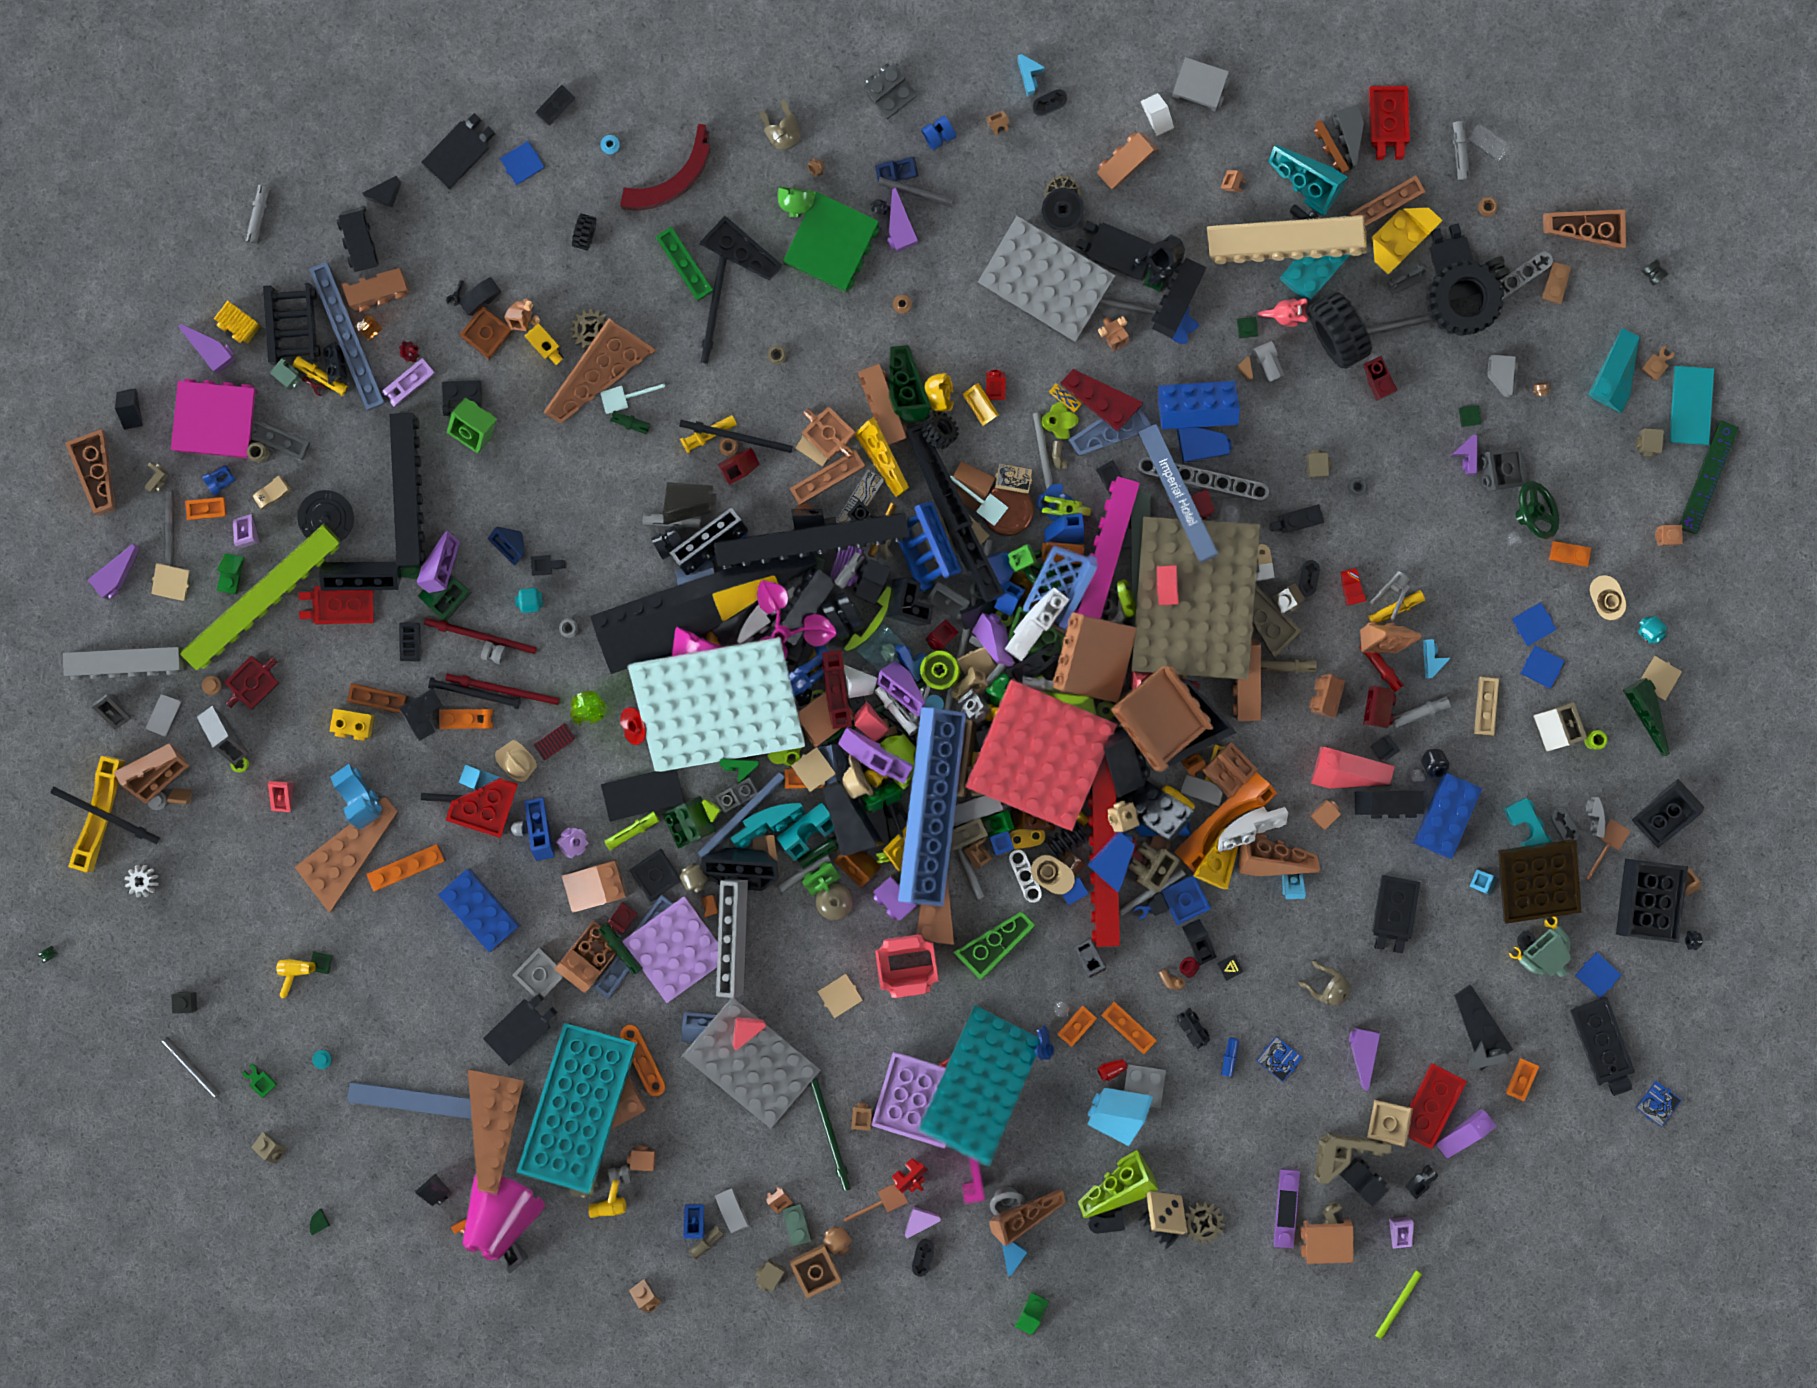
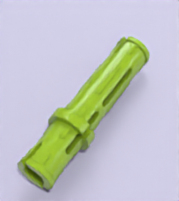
M653 811L640 820L636 819L635 823L604 840V842L611 851L637 834L645 833L646 829L659 823L660 820Z

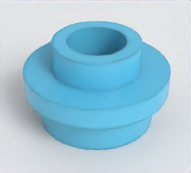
M607 135L601 140V149L606 154H615L620 148L619 140L613 135ZM609 141L613 142L612 147H607Z

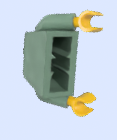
M1554 916L1551 917L1554 921L1553 925L1544 920L1545 926L1552 929H1549L1523 952L1525 956L1521 955V951L1517 947L1513 948L1518 950V956L1514 957L1510 953L1509 955L1513 959L1520 960L1519 963L1532 973L1540 975L1547 973L1550 976L1557 973L1558 976L1562 977L1568 973V968L1565 965L1571 960L1569 955L1570 938L1561 926H1557V918Z

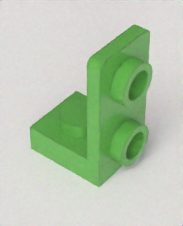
M1028 544L1008 554L1009 564L1015 572H1025V568L1037 563L1032 548Z

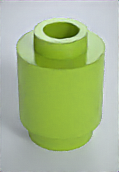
M1592 730L1586 733L1587 739H1584V743L1589 749H1602L1606 746L1607 736L1603 731Z

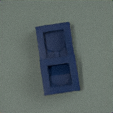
M914 157L875 165L878 182L880 177L892 181H901L919 176Z

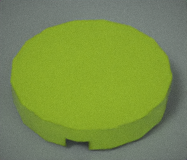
M1122 579L1117 582V589L1124 613L1129 618L1136 615V604L1133 592L1127 589L1129 586L1128 581Z

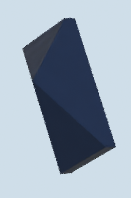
M496 527L488 537V540L514 566L524 555L523 534L520 531Z

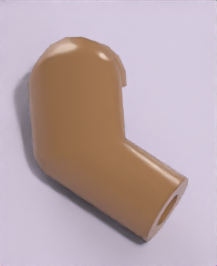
M1166 968L1158 972L1166 988L1181 990L1185 986L1184 979L1171 977Z

